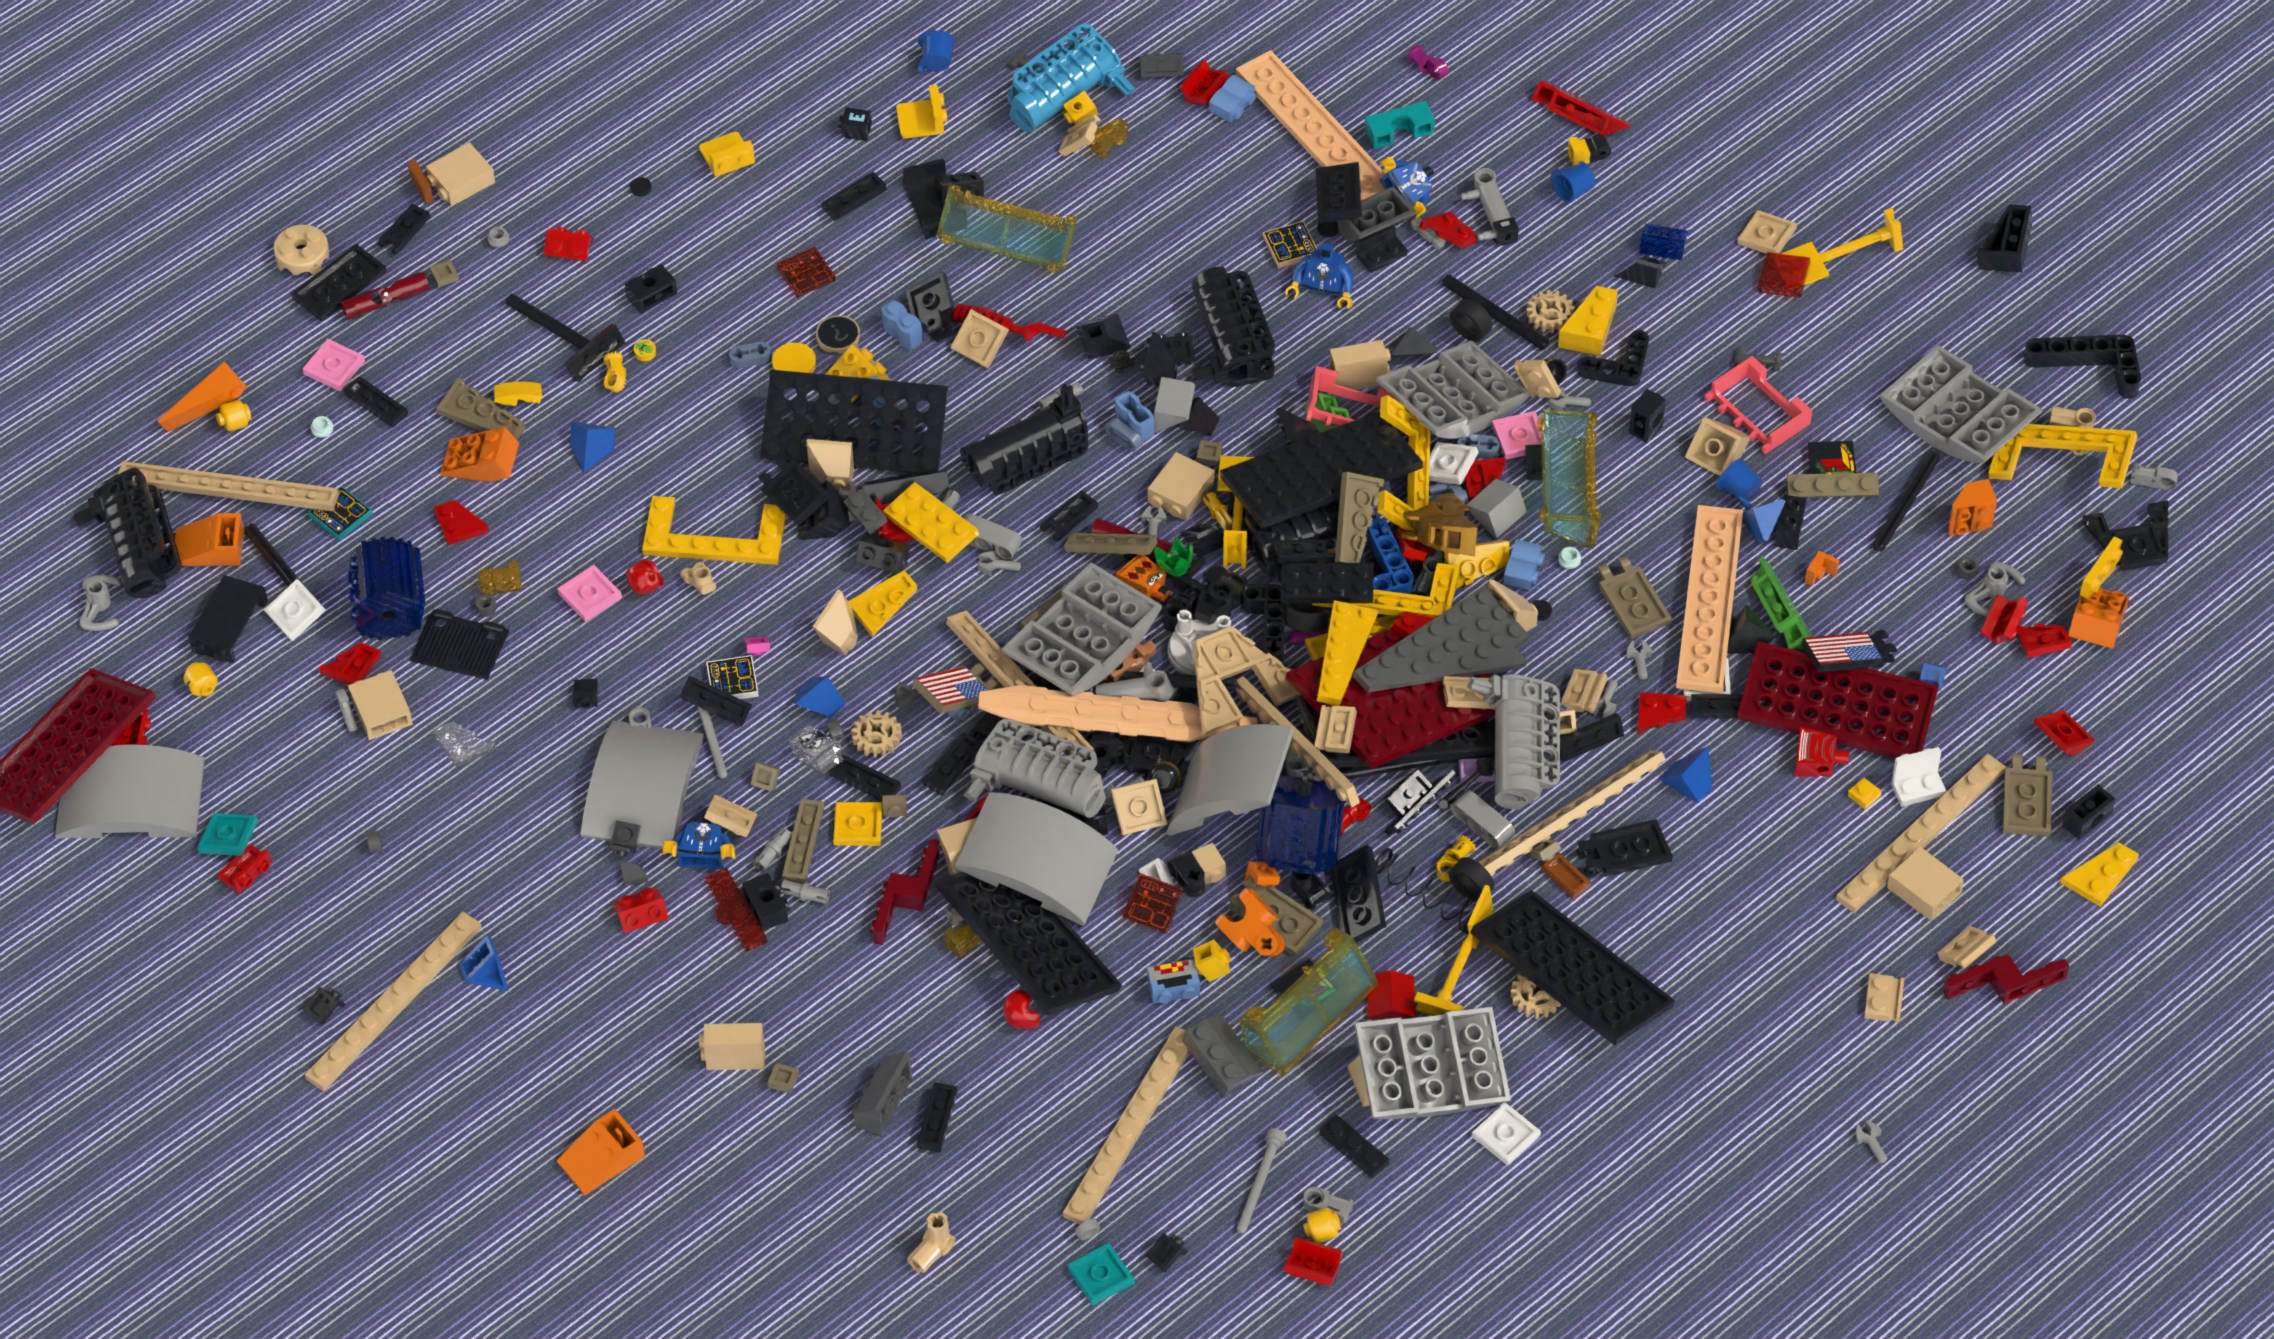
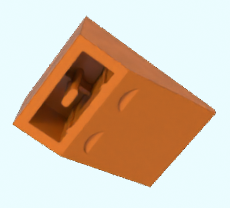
M506 427L452 438L448 444L440 475L487 482L510 478L519 442Z
M218 513L176 528L175 542L182 566H241L244 525L241 513Z
M2101 587L2089 599L2081 596L2073 615L2069 637L2114 648L2130 597L2122 592H2111Z
M613 1109L596 1120L557 1160V1163L585 1196L644 1158L643 1141L617 1110Z

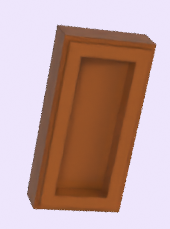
M415 158L409 160L407 164L413 183L426 205L432 203V190Z
M1561 853L1556 854L1554 858L1542 864L1541 870L1573 900L1591 887V882Z

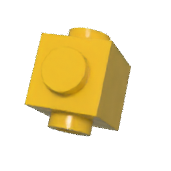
M1085 91L1063 104L1065 109L1063 115L1069 124L1074 123L1076 125L1094 114L1098 115L1096 106Z
M1214 939L1193 949L1197 972L1199 975H1204L1209 982L1230 973V955Z

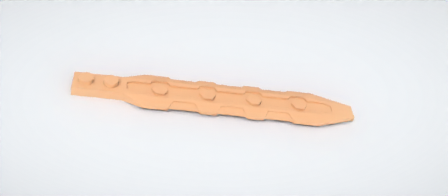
M1026 685L979 692L978 708L1004 719H1013L1026 725H1051L1070 727L1080 731L1117 732L1120 735L1164 737L1166 740L1184 742L1207 738L1233 727L1257 724V717L1243 716L1236 723L1203 735L1200 707L1192 703L1176 701L1158 702L1140 700L1138 697L1129 696L1111 697L1094 695L1091 692H1082L1072 696L1065 691L1048 690L1045 687Z

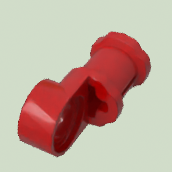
M1359 798L1360 803L1354 807H1340L1339 813L1333 819L1326 821V827L1333 835L1341 837L1344 834V830L1350 824H1354L1357 820L1361 822L1367 818L1372 805L1363 798Z

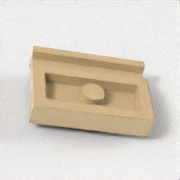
M1094 114L1067 130L1069 134L1064 137L1058 152L1065 157L1072 152L1076 153L1085 145H1090L1095 139L1094 134L1098 127L1095 124L1100 122L1101 119Z
M1516 360L1513 367L1524 387L1530 393V398H1534L1535 395H1538L1539 398H1558L1561 390L1544 360H1525L1524 362Z
M1574 669L1561 703L1569 702L1575 712L1584 713V711H1589L1593 714L1607 681L1606 672L1598 674L1596 671Z
M1443 677L1442 685H1444L1443 691L1446 707L1490 709V703L1484 702L1483 693L1467 688L1470 677Z
M1322 705L1315 740V747L1319 751L1350 752L1357 713L1356 708L1346 706L1326 707Z
M715 794L704 818L713 824H718L731 830L736 835H742L747 838L757 814Z
M1969 926L1937 954L1940 961L1956 967L1959 965L1961 969H1965L1995 944L1996 939L1994 934L1987 935L1986 931Z
M1870 973L1865 1019L1887 1022L1888 1020L1896 1021L1895 1023H1899L1904 978L1895 979L1894 976Z

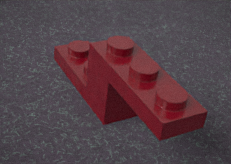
M930 839L928 847L923 848L921 856L923 864L922 867L917 868L916 877L891 872L889 880L884 881L882 895L884 896L882 900L878 901L876 907V914L878 916L876 920H872L870 933L874 937V944L884 945L895 906L923 912L940 856L938 840Z
M2009 954L2001 957L1996 956L1987 963L1974 965L1960 974L1950 975L1945 979L1943 994L1948 1000L1990 983L2002 1003L2006 1004L2067 979L2069 964L2065 958L2057 962L2051 961L2045 967L2038 970H2030L2022 975Z

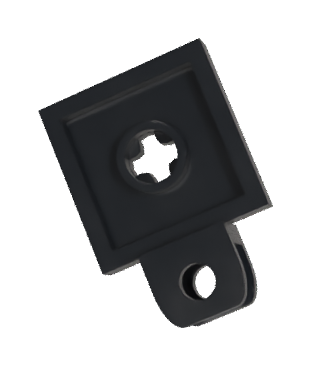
M940 272L906 290L911 314L919 319L923 331L928 335L931 333L932 338L936 342L951 335L952 326L950 318L946 315L955 311L947 275ZM931 297L934 298L930 304H927L930 302ZM944 328L943 333L939 334V330Z

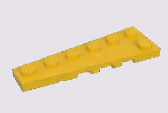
M1334 600L1317 702L1340 706L1354 669L1376 621L1378 610Z

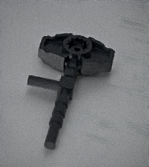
M1125 554L1124 558L1132 560L1138 554ZM1199 557L1187 569V572L1181 576H1171L1166 573V579L1173 580L1174 587L1180 588L1183 591L1189 588V590L1200 594L1195 610V618L1207 624L1214 623L1222 615L1230 617L1233 609L1241 606L1242 589L1247 585V578L1235 572H1230L1226 576L1222 575L1211 580L1210 586L1204 583L1201 584L1199 581L1192 579V577L1205 565L1206 562L1202 557Z

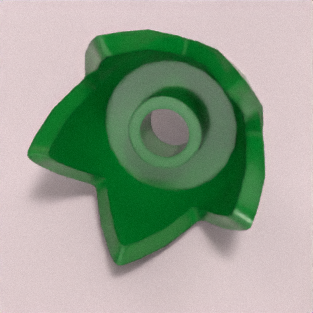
M1175 537L1169 553L1154 547L1157 565L1171 576L1185 574L1193 559V543L1189 544V549L1187 550L1182 541Z

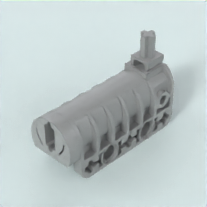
M1517 674L1503 675L1502 677L1493 675L1488 680L1470 677L1467 688L1483 693L1484 702L1490 703V709L1495 710V802L1507 809L1520 810L1525 805L1535 802L1540 797L1542 788H1553L1560 780L1559 690L1552 683ZM1544 710L1551 714V720L1544 716ZM1544 752L1551 755V762L1545 759Z
M1013 719L1001 720L980 747L974 761L975 768L970 772L972 783L964 793V797L973 802L977 800L984 789L991 792L994 787L1000 789L1004 785L1088 818L1095 816L1099 812L1106 799L1102 777L1094 770L1098 763L1095 751ZM1009 727H1011V730H1006V732H1003V729H1008ZM1025 735L1033 736L1029 741L1021 740ZM1042 743H1043V744L1051 743V746H1050V745H1046L1045 747H1043ZM1064 750L1073 751L1068 756L1061 755ZM1088 757L1091 759L1085 762L1082 761V759H1087Z

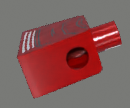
M1800 727L1795 776L1833 775L1834 763L1848 765L1850 751L1836 749L1837 737L1835 735Z

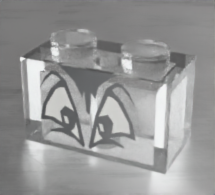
M810 725L789 740L794 757L821 775L844 760L840 751L842 749L840 743L835 738L831 739L826 736L822 730H817Z

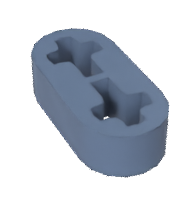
M755 342L733 347L729 352L730 363L735 368H745L767 363L771 359V348L766 342Z
M1112 418L1104 425L1106 433L1127 450L1135 452L1143 445L1141 436L1121 420Z
M1469 434L1458 439L1457 445H1466L1468 443L1470 446L1477 447L1479 453L1476 458L1492 459L1499 455L1500 441L1496 437Z

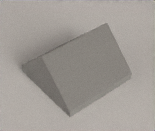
M1161 377L1154 411V433L1189 420L1195 390L1193 382Z
M1495 479L1467 504L1470 508L1468 511L1495 540L1527 512L1519 487Z

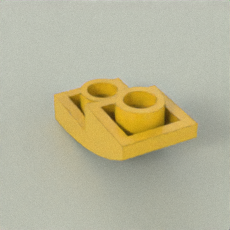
M508 382L495 385L493 388L494 402L502 405L516 406L518 399L529 403H540L542 399L541 383Z

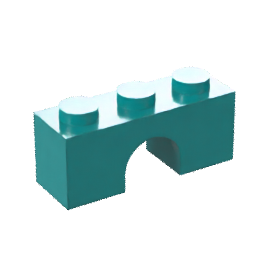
M1427 102L1414 103L1409 106L1365 117V133L1373 149L1394 145V131L1398 129L1410 131L1414 139L1434 134L1435 118Z

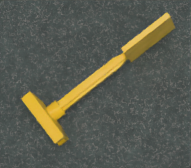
M1892 208L1884 210L1885 227L1819 254L1813 243L1809 242L1783 252L1777 257H1771L1788 292L1828 277L1829 272L1824 262L1875 242L1888 240L1895 252L1903 250L1901 223L1899 220L1895 222L1894 210Z
M1220 455L1217 491L1232 492L1220 478V470L1255 457ZM1236 496L1232 530H1224L1223 568H1228V563L1241 564V569H1246L1247 531H1241L1243 505Z
M1485 885L1467 924L1468 937L1459 950L1442 990L1438 992L1437 997L1417 992L1414 998V1002L1418 1003L1416 1011L1436 1016L1444 1015L1446 1012L1463 1010L1462 1005L1450 1002L1452 999L1451 994L1472 948L1476 949L1479 940L1470 934L1472 927L1489 917L1494 910L1490 886Z

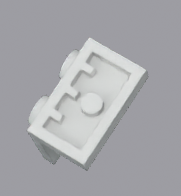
M1939 747L1927 748L1913 754H1904L1895 759L1891 785L1901 807L1942 797L1946 793V789L1938 774L1941 756Z

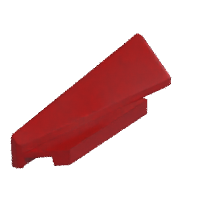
M1547 80L1539 81L1531 98L1533 101L1548 105L1547 109L1604 136L1632 126L1631 123Z

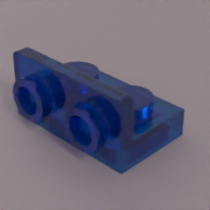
M1645 223L1639 253L1682 260L1688 230Z

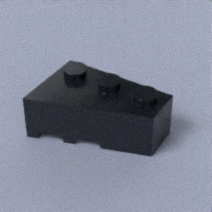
M2009 204L1996 223L1997 226L1994 231L1987 236L1986 243L1977 251L1978 269L2021 273L2023 271L2033 224L2031 206Z

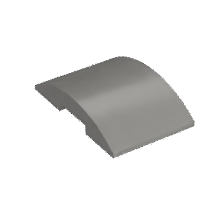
M1472 340L1441 352L1439 358L1435 361L1414 369L1407 365L1376 379L1382 387L1436 436L1447 439L1465 437L1486 429L1492 425V420L1506 417L1530 397V393Z
M1939 345L1880 394V399L1887 408L1922 440L1950 456L1974 463L1986 462L2042 413L2040 407L2009 388L2002 391L1972 372V365Z
M1091 562L1062 590V597L1037 622L1031 620L1002 648V652L1070 695L1080 694L1105 679L1130 655L1150 629L1162 606Z
M613 720L604 736L594 765L583 814L581 837L612 842L616 821L641 825L637 846L663 849L664 841H673L677 836L683 814L682 806L691 774H694L704 734L652 726V728H648V726H631L628 722Z
M1273 724L1243 725L1225 729L1205 739L1192 755L1166 834L1171 836L1203 825L1206 817L1228 810L1235 815H1239L1270 805L1295 729L1290 726Z
M109 746L60 797L55 833L56 839L103 838V833L148 832L150 838L196 837L205 763L204 757L183 750L161 746Z
M989 792L954 868L993 886L998 887L999 883L1041 901L1042 908L1084 926L1118 853V849L1096 830L1059 809L1021 796Z
M1492 1007L1446 1012L1444 1015L1411 1019L1393 1018L1354 1024L1372 1119H1408L1445 1115L1511 1101Z

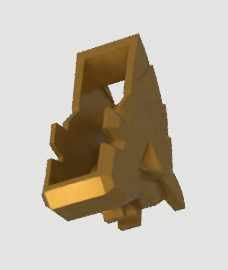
M1445 493L1439 495L1427 506L1421 507L1418 510L1404 512L1403 518L1414 521L1413 532L1402 533V538L1419 541L1438 551L1475 556L1477 526L1464 516L1465 511L1470 510V508L1463 504L1462 500L1454 493Z

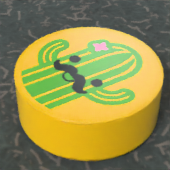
M647 339L638 341L634 345L636 359L644 362L652 360L656 356L655 344Z

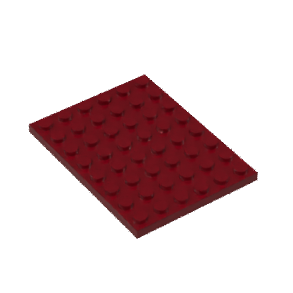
M1390 629L1368 638L1354 671L1404 639V637ZM1324 657L1288 671L1285 677L1319 715L1322 705L1326 707L1335 706L1317 702ZM1489 674L1469 676L1476 678H1491ZM1353 676L1349 681L1340 706L1356 708L1357 713L1350 748L1370 769L1495 716V710L1446 707L1442 681L1367 693Z

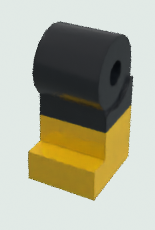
M1598 134L1582 140H1578L1577 137L1568 138L1567 153L1574 166L1580 161L1588 164L1606 159L1611 154V148L1606 137Z

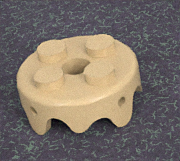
M311 225L289 227L282 231L274 242L273 249L279 270L283 271L287 268L295 276L304 272L316 275L321 271L323 261L329 259L330 253L327 237L320 229ZM299 245L306 246L303 249H296Z

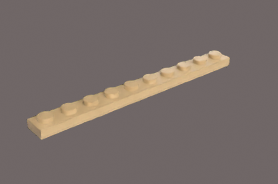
M126 461L122 462L118 472L120 474L130 468H137L146 477L148 485H154L161 490L333 511L339 496L338 488ZM135 475L133 476V480L131 482L136 486L137 484L135 483L134 479L136 477Z
M967 611L947 617L946 624L1004 688L1018 685L1036 687L1012 659L1002 652L1001 647ZM1051 725L1040 726L1047 733L1094 751V748L1073 728ZM1064 750L1063 752L1068 756L1073 751Z
M1244 676L1237 679L1238 690L1236 693L1242 703L1246 702L1251 712L1257 713L1263 724L1283 725L1294 728L1295 730L1289 745L1293 753L1297 757L1301 756L1305 765L1308 768L1312 767L1316 776L1319 779L1323 778L1327 787L1330 790L1334 789L1342 802L1346 801L1351 807L1359 804L1360 801L1355 786Z
M1648 751L1478 863L1486 868L1491 876L1495 875L1497 869L1512 864L1517 856L1529 853L1535 844L1547 841L1555 831L1564 830L1572 820L1580 819L1592 807L1595 808L1604 804L1607 797L1621 793L1623 787L1627 784H1633L1639 781L1644 773L1656 770L1659 764L1666 760L1663 752Z
M1990 754L1984 756L1837 894L1836 900L1851 912L1855 913L1888 882V874L1894 866H1900L1909 852L1914 853L1919 847L1924 849L2005 772L2006 766Z
M462 912L305 1074L306 1080L324 1092L482 929L481 923L465 912Z
M1175 1026L1063 1211L1064 1218L1079 1225L1091 1218L1188 1057L1190 1051L1183 1043L1186 1030Z

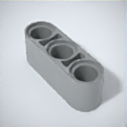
M969 513L964 517L966 521L975 526L979 531V535L968 544L985 552L995 551L997 557L1011 560L1023 543L1022 537L1013 530Z
M1470 790L1466 791L1450 805V809L1457 819L1495 849H1498L1515 835V829L1512 824Z

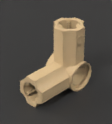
M2052 406L2049 425L2093 428L2096 415L2088 408L2075 411ZM2070 450L2075 455L2080 456L2089 453V451Z
M931 1213L928 1216L927 1231L923 1236V1240L907 1258L908 1263L918 1273H925L940 1255H946L954 1246L956 1238L949 1233L948 1219L944 1213Z

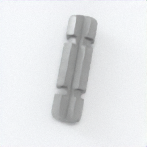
M1420 217L1412 219L1410 226L1415 231H1418L1429 243H1432V246L1437 250L1445 246L1446 240L1437 237L1438 233L1428 227L1424 231L1419 228L1422 220Z

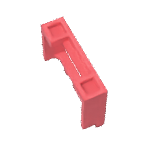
M1751 356L1713 381L1711 391L1705 395L1704 399L1707 402L1712 399L1717 401L1721 405L1718 408V412L1721 414L1726 411L1735 418L1733 425L1736 428L1743 425L1750 432L1748 435L1751 437L1750 441L1758 439L1764 445L1761 451L1767 454L1811 424L1812 410L1798 397L1791 400V402L1784 398L1766 381L1767 369ZM1748 377L1793 419L1767 437L1721 394Z
M1316 366L1310 381L1305 420L1310 421L1312 418L1321 420L1328 427H1330V424L1341 426L1354 421V419L1318 410L1315 407L1318 390L1380 407L1381 397L1389 395L1397 402L1399 401L1381 385L1376 396L1335 385L1338 372Z

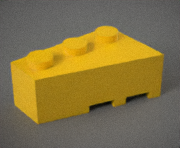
M1596 286L1559 330L1558 348L1601 357L1616 310L1618 290Z

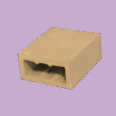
M470 142L426 166V180L430 187H435L440 198L443 201L446 200L451 207L495 183L493 168Z
M1382 340L1330 349V370L1338 372L1335 385L1353 390L1380 386L1376 381L1377 377L1390 372L1387 362L1391 360L1388 348L1384 347Z
M1176 452L1148 487V503L1155 508L1161 507L1172 516L1187 521L1214 486L1215 470Z
M392 670L348 685L351 701L369 740L413 725L410 710Z
M1919 847L1914 853L1909 852L1900 866H1894L1890 870L1887 888L1932 921L1962 893L1964 879L1922 847Z
M762 1023L704 1024V1033L699 1034V1047L701 1048V1061H706L707 1070L765 1069V1041Z

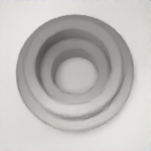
M502 227L492 228L487 237L488 243L493 247H503L510 239L509 233Z

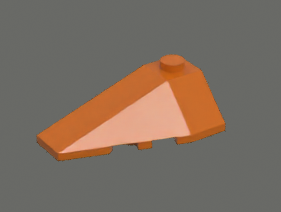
M223 362L157 421L167 432L172 431L218 409L221 404L231 402L235 398L240 397L248 387Z

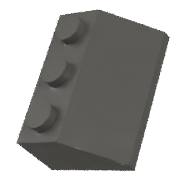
M1393 186L1363 199L1362 217L1353 220H1338V230L1351 243L1415 215L1416 211Z
M1222 1015L1205 1018L1185 1031L1183 1043L1224 1098L1264 1073Z
M903 1052L885 1056L881 1065H876L871 1083L865 1085L860 1103L856 1102L853 1107L852 1116H854L855 1127L882 1136L912 1081L910 1053Z

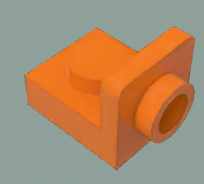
M1818 551L1806 570L1804 583L1813 587L1816 580H1821L1825 572L1835 576L1838 571L1839 560L1830 554Z
M1271 862L1248 863L1244 882L1251 878L1256 885L1260 886L1279 884L1280 876Z

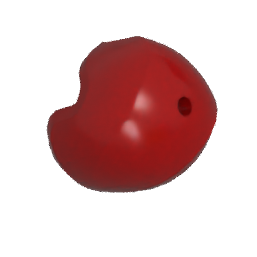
M649 559L635 562L626 571L628 584L638 595L652 593L665 584L655 563Z
M1025 990L1013 991L1005 998L1003 1016L1006 1022L1014 1028L1036 1029L1040 1024V1014L1037 1011L1028 1010L1031 997Z

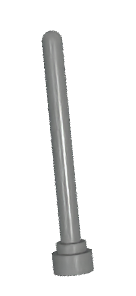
M698 707L718 776L724 779L727 777V771L708 711Z
M1271 1128L1266 1135L1267 1149L1237 1226V1231L1241 1234L1245 1233L1248 1228L1276 1150L1284 1146L1287 1135L1279 1129Z

